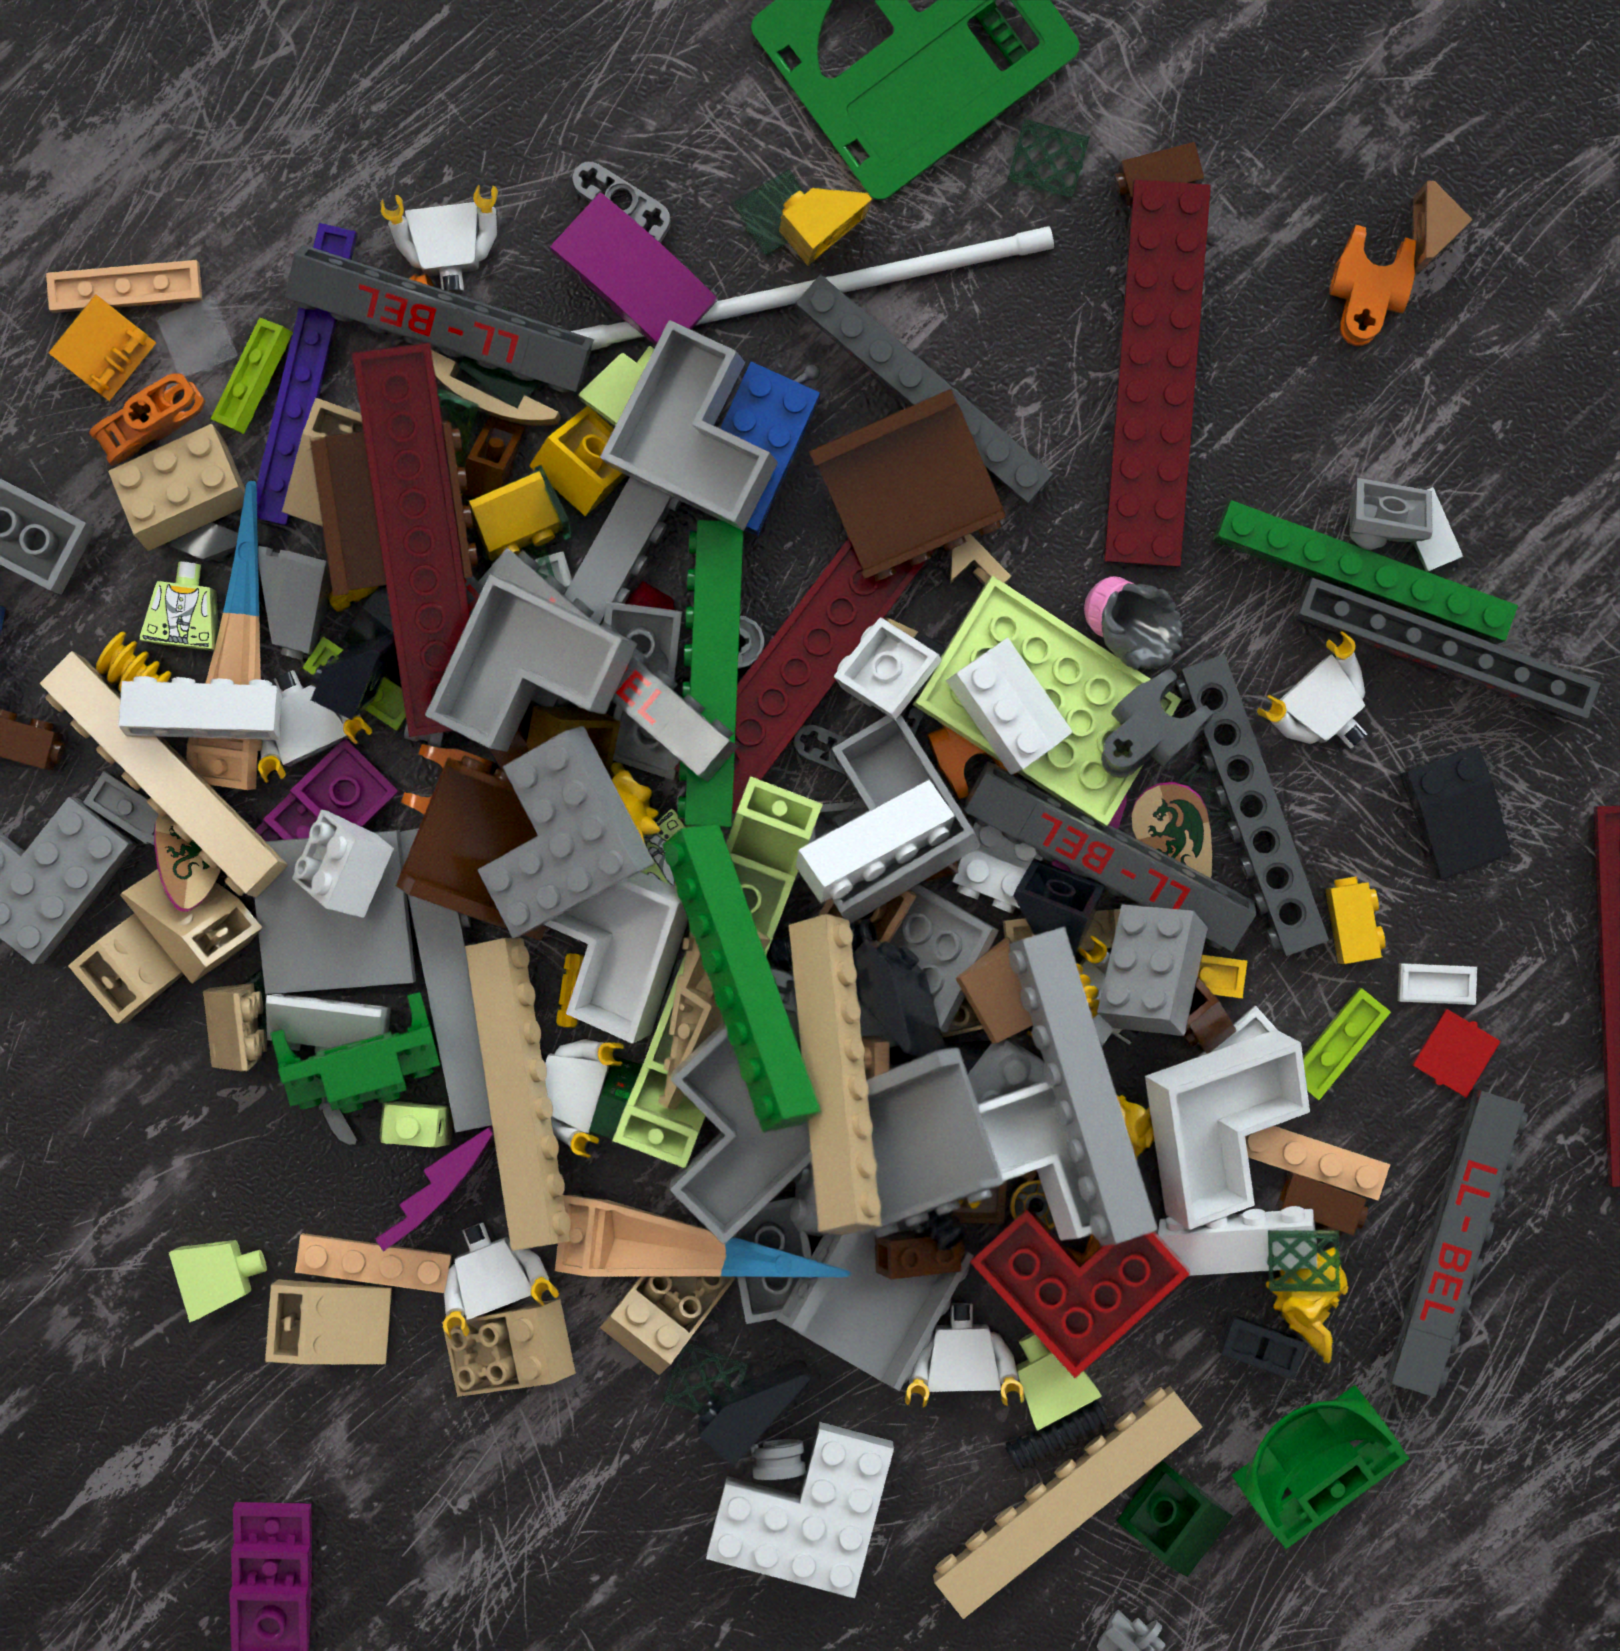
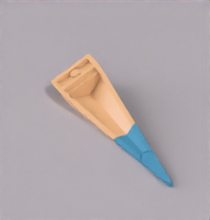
M248 481L245 488L228 592L205 684H210L212 679L218 678L232 680L237 685H249L251 680H261L257 487L255 481ZM189 737L186 761L209 785L242 790L256 789L258 751L262 750V739Z
M563 1195L565 1212L570 1218V1241L558 1243L555 1264L556 1272L587 1277H849L852 1275L850 1271L736 1237H732L724 1245L709 1229L614 1201Z

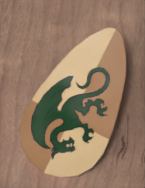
M1176 782L1158 783L1147 788L1136 799L1131 813L1132 829L1136 839L1211 878V828L1207 808L1200 795L1189 786Z
M158 814L154 827V845L160 880L166 895L174 907L179 911L188 912L207 897L219 876L221 868L219 866L215 870L211 868L198 854L202 849L193 840L190 843L186 842L174 831L172 827L176 822L168 814L164 817Z

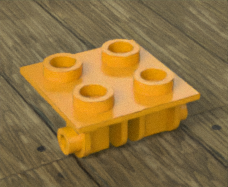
M95 294L48 353L110 401L155 346L156 342Z

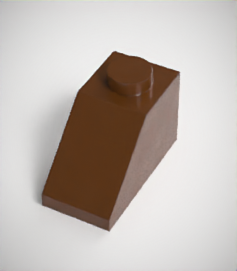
M489 415L467 457L465 466L467 490L460 491L461 494L476 499L506 486L525 431L524 426Z

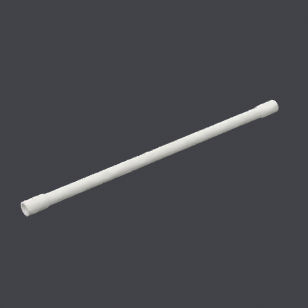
M1048 226L1017 233L1007 238L825 278L842 293L1004 257L1054 249V241L1051 228ZM815 280L717 301L696 325L795 304ZM626 321L571 331L594 339L591 350L608 347L613 343L645 337Z

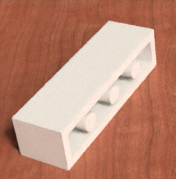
M137 676L134 677L133 681H122L118 726L126 736L279 740L282 694L277 686H272V682L266 680H251L249 685H237L232 680L218 678L212 679L210 684L195 683V680L191 678L177 677L172 679V683L157 682V679L153 677Z
M928 780L799 849L796 868L820 903L831 897L834 900L839 899L849 893L853 885L864 879L867 882L872 881L883 874L886 867L895 862L903 864L911 860L918 853L919 849L929 844L936 846L945 841L950 836L955 815L931 781Z
M1297 1206L1271 1212L1251 1209L1242 1214H1230L1191 1230H1188L1170 1217L1160 1219L1158 1235L1190 1269V1275L1188 1276L1317 1268V1242L1313 1209H1303Z

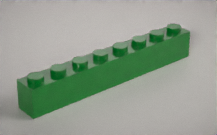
M1232 500L1225 506L1213 541L1496 645L1506 641L1518 605Z
M697 520V531H690L689 554H696L695 569H688L687 591L694 592V606L686 607V629H693L692 644H685L684 667H691V682H683V699L689 694L705 708L701 715L710 723L715 718L721 721L733 732L729 739L735 743L743 531L724 521ZM735 751L709 782L699 777L680 760L679 781H687L686 796H679L678 819H685V828L719 824L721 830L731 831Z
M719 824L681 828L662 844L665 860L670 866L674 877L678 897L682 901L688 917L690 931L695 937L702 957L703 968L709 977L716 1005L720 1009L727 1029L728 1040L733 1046L740 1066L741 1077L745 1081L751 1097L754 1114L759 1120L763 1133L800 1126L821 1112L721 828Z

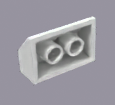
M1006 638L945 680L1010 775L1023 770L1073 732L1009 638Z
M282 993L267 995V1040H272L270 1032L283 1029L287 1043L292 1050H300V1045L304 1044L315 1046L316 1053L388 1033L392 1007Z

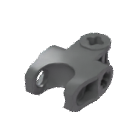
M1171 669L1138 685L1112 710L1111 715L1121 726L1105 740L1101 757L1103 768L1111 776L1118 778L1128 777L1151 757L1163 769H1166L1189 750L1199 733L1211 721L1213 712L1206 705L1185 718L1171 717L1163 710L1160 701L1176 684V678L1178 677ZM1117 750L1119 753H1122L1126 750L1129 752L1128 758L1124 755L1118 758L1115 757V751Z

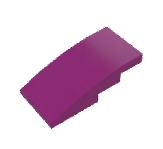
M601 192L550 246L551 252L578 273L584 284L610 304L611 310L655 345H657L669 320L691 330L718 301L717 297L687 267Z
M344 738L290 790V794L263 819L264 822L255 831L264 841L309 838L311 827L317 821L321 810L328 811L365 828L399 791Z
M492 1125L423 1170L431 1183L399 1204L407 1216L406 1218L375 1238L383 1252L424 1222L457 1190L479 1163L493 1141Z
M235 1502L233 1507L234 1544L231 1550L232 1587L229 1593L231 1651H309L312 1586L311 1504Z

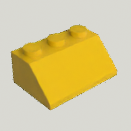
M812 188L804 195L799 190L783 204L785 208L782 210L783 214L780 217L779 232L809 266L866 217L872 198L867 193Z

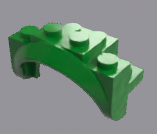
M417 992L407 995L412 1014L411 1026L407 1028L408 1032L402 1034H391V1032L318 1051L315 1056L308 1057L309 1059L301 1061L300 1057H297L288 1045L283 1029L270 1032L278 1061V1071L282 1084L284 1083L290 1107L299 1104L300 1109L311 1108L321 1104V1098L327 1097L332 1111L340 1109L341 1113H349L363 1108L362 1102L377 1099L378 1103H385L400 1098V1092L407 1090L403 1075L411 1074V1078H419L433 1073V1067L439 1066L440 1063L421 993Z
M1354 1385L1336 1399L1323 1402L1318 1401L1303 1406L1279 1420L1258 1445L1252 1460L1232 1474V1477L1273 1535L1287 1549L1410 1458L1356 1385ZM1364 1440L1356 1447H1353L1350 1441ZM1288 1487L1292 1494H1290L1282 1500V1497Z

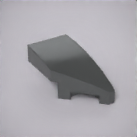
M210 522L172 540L170 547L207 562L214 560L221 563L228 559L227 555L236 551L238 533Z

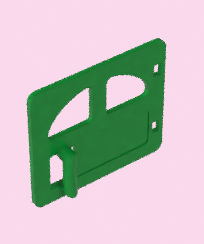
M775 0L753 18L751 29L756 39L865 190L876 200L890 198L1074 60L1080 49L1077 36L1050 0H1010L1039 39V45L1030 52L997 8L996 0H938L923 12L915 11L908 0H874L894 27L893 34L839 76L829 79L824 77L821 72L818 48L823 23L834 0ZM976 17L1007 59L1011 65L1008 69L1004 71L999 70L971 32L968 22L972 18ZM789 46L802 62L793 71L790 70L779 52L784 51ZM857 140L870 156L861 165L858 164L847 146H850Z

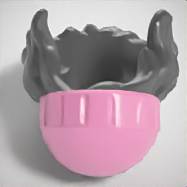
M1114 576L1101 580L1089 591L1084 604V615L1087 623L1094 633L1104 638L1105 645L1126 666L1132 667L1133 670L1138 668L1148 670L1151 668L1160 669L1163 666L1169 665L1172 661V656L1181 651V647L1178 644L1183 641L1182 622L1179 621L1180 612L1175 610L1176 604L1166 590L1146 584L1135 585L1121 577Z

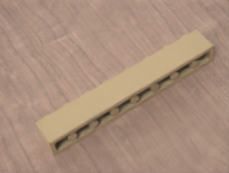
M71 651L40 682L48 692L45 699L60 713L66 710L74 718L70 724L84 738L87 739L90 735L99 744L96 751L110 764L113 765L117 762L125 770L121 776L135 790L138 791L141 787L150 796L147 803L162 817L168 814L176 822L172 827L174 831L188 843L193 840L202 849L198 853L199 856L214 870L219 866L228 875L224 881L239 896L245 893L257 898L288 866L163 737L126 736L118 726L121 694L84 657Z
M824 914L789 925L801 1055L821 1112L808 1120L819 1232L847 1235L881 1227V1203L876 1183L877 1164L873 1154L871 1135L873 1126L869 1116L867 1096L869 1088L865 1077L863 1058L865 1049L861 1039L859 1020L861 1011L857 1001L855 982L857 973L852 953L853 935L849 920Z
M502 938L465 946L511 1251L569 1242L570 1218L565 1212L563 1193L565 1185L558 1167L557 1155L559 1146L552 1128L551 1117L553 1107L546 1089L547 1068L540 1050L541 1029L536 1021L533 1005L535 1002V991L529 979L528 950L524 945L523 938Z
M1171 1386L1165 1390L1159 1387L1152 1391L1144 1399L1146 1404L1135 1414L1129 1411L1121 1416L1114 1423L1116 1429L1105 1438L1102 1435H1098L1084 1447L1086 1453L1074 1462L1071 1458L1065 1461L1055 1470L1056 1477L1046 1485L1042 1482L1035 1485L1025 1494L1024 1497L1027 1500L1016 1509L1013 1506L1005 1509L996 1517L995 1522L997 1524L986 1533L983 1530L978 1531L966 1541L965 1545L967 1548L956 1557L950 1554L935 1567L937 1572L933 1575L934 1583L963 1619L1203 1428Z

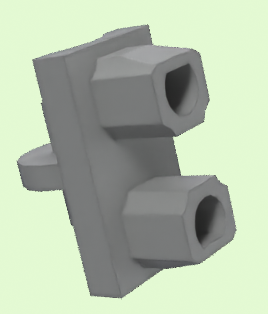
M1117 1610L1110 1616L1107 1628L1099 1638L1097 1648L1099 1651H1162L1166 1644L1158 1637L1162 1625L1157 1620L1152 1621L1146 1626L1139 1618L1131 1622L1122 1612Z

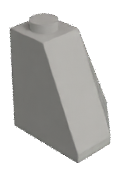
M258 546V564L271 642L282 648L281 655L303 660L304 654L311 655L318 645L329 604L328 594L332 592L328 562L285 550H280V553L272 552L273 549Z

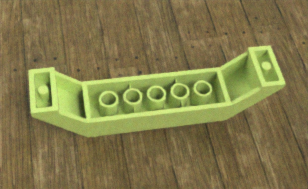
M750 777L726 845L757 931L771 939L764 951L767 956L798 874V869L796 868L798 851L809 844L823 804ZM686 952L643 1066L613 1138L614 1142L683 1168L687 1166L706 1115L686 1095H684L677 1109H667L658 1103L659 1096L665 1093L668 1071L663 1068L665 1058H669L671 1055L673 1036L669 1034L677 979L678 975L683 974Z

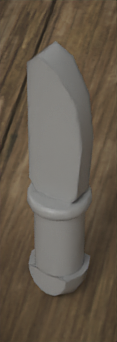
M327 1097L321 1098L322 1103L319 1104L318 1108L323 1110L330 1129L340 1141L348 1145H355L357 1139L339 1109L332 1111Z

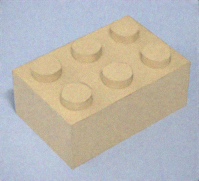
M212 423L108 471L132 532L147 551L243 508L245 487L226 441Z

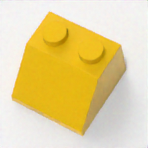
M586 406L548 436L529 465L535 472L540 471L543 479L584 516L603 502L627 476L611 468L600 458L614 428L589 406Z
M540 471L469 501L473 526L490 561L499 558L506 548L518 555L521 552L520 548L533 543L534 546L546 544L555 538V533L559 532V521Z

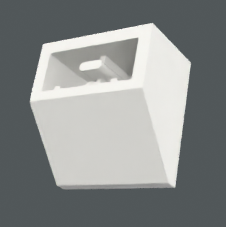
M321 810L317 821L311 827L309 840L304 852L296 862L295 873L292 879L326 909L364 918L394 848L377 834L335 814Z

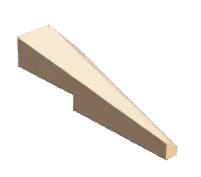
M691 931L689 937L683 940L682 949L687 951L683 974L678 975L669 1030V1034L673 1036L671 1055L669 1058H665L663 1068L668 1071L665 1093L659 1096L658 1103L667 1109H677L685 1095L671 1081L672 1071L724 1022L720 1009L716 1005L709 977L703 968L702 957ZM757 931L765 951L771 939Z

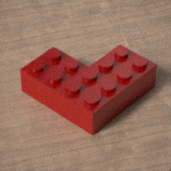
M1030 1207L970 1261L1074 1378L1082 1373L1190 1275V1269L1155 1231L1118 1244L1103 1245L1081 1264Z

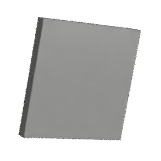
M400 830L373 832L392 846L394 850L364 918L326 909L292 879L295 873L296 862L302 856L309 838L265 841L288 864L257 898L254 897L257 922L262 926L258 934L265 994L404 984L416 981L407 893L395 886L404 866Z

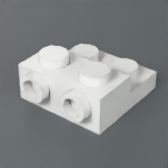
M880 617L873 626L865 630L859 645L852 654L846 656L840 662L834 678L843 690L869 707L873 705L896 720L942 659L939 654Z
M974 823L972 829L976 834L980 847L960 858L958 863L959 873L954 874L951 882L959 885L956 892L977 900L980 893L994 898L992 906L1013 914L1015 907L1019 908L1013 896L1018 884L1032 860L1035 858L1042 861V857L1036 853L1035 848L1024 842L1022 844L1011 842L1003 836L1001 830L991 825L985 827Z

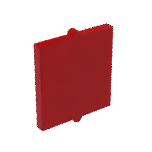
M1445 1009L1412 1063V1066L1434 1078L1436 1085L1444 1084L1467 1098L1501 1041L1478 1028L1477 1022H1468L1449 1009Z

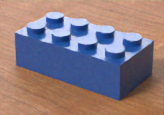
M750 362L720 429L770 452L778 462L744 529L758 536L820 401V392L754 362Z

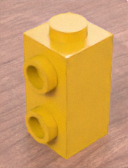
M1357 876L1334 880L1335 887L1325 889L1338 963L1347 964L1382 958L1380 949H1385L1386 944L1383 929L1381 926L1376 927L1374 912L1379 911L1376 890L1369 888V882L1358 883Z

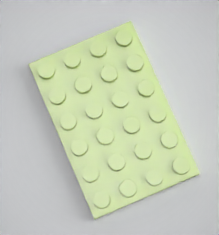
M991 576L941 656L942 661L930 675L912 705L1001 762L945 680L1006 638H1009L1073 731L1054 748L1017 773L1106 827L1142 768L1141 766L1133 774L1123 778L1111 776L1103 768L1101 757L1105 740L1121 726L1111 715V712L1138 685L1151 679L1138 670H1133L1132 667L1126 666L1118 657L994 576ZM1169 691L1160 702L1163 710L1172 717L1182 699ZM1116 750L1114 756L1118 758L1119 756L1124 755L1126 758H1128L1129 752L1125 750L1124 752L1119 753Z

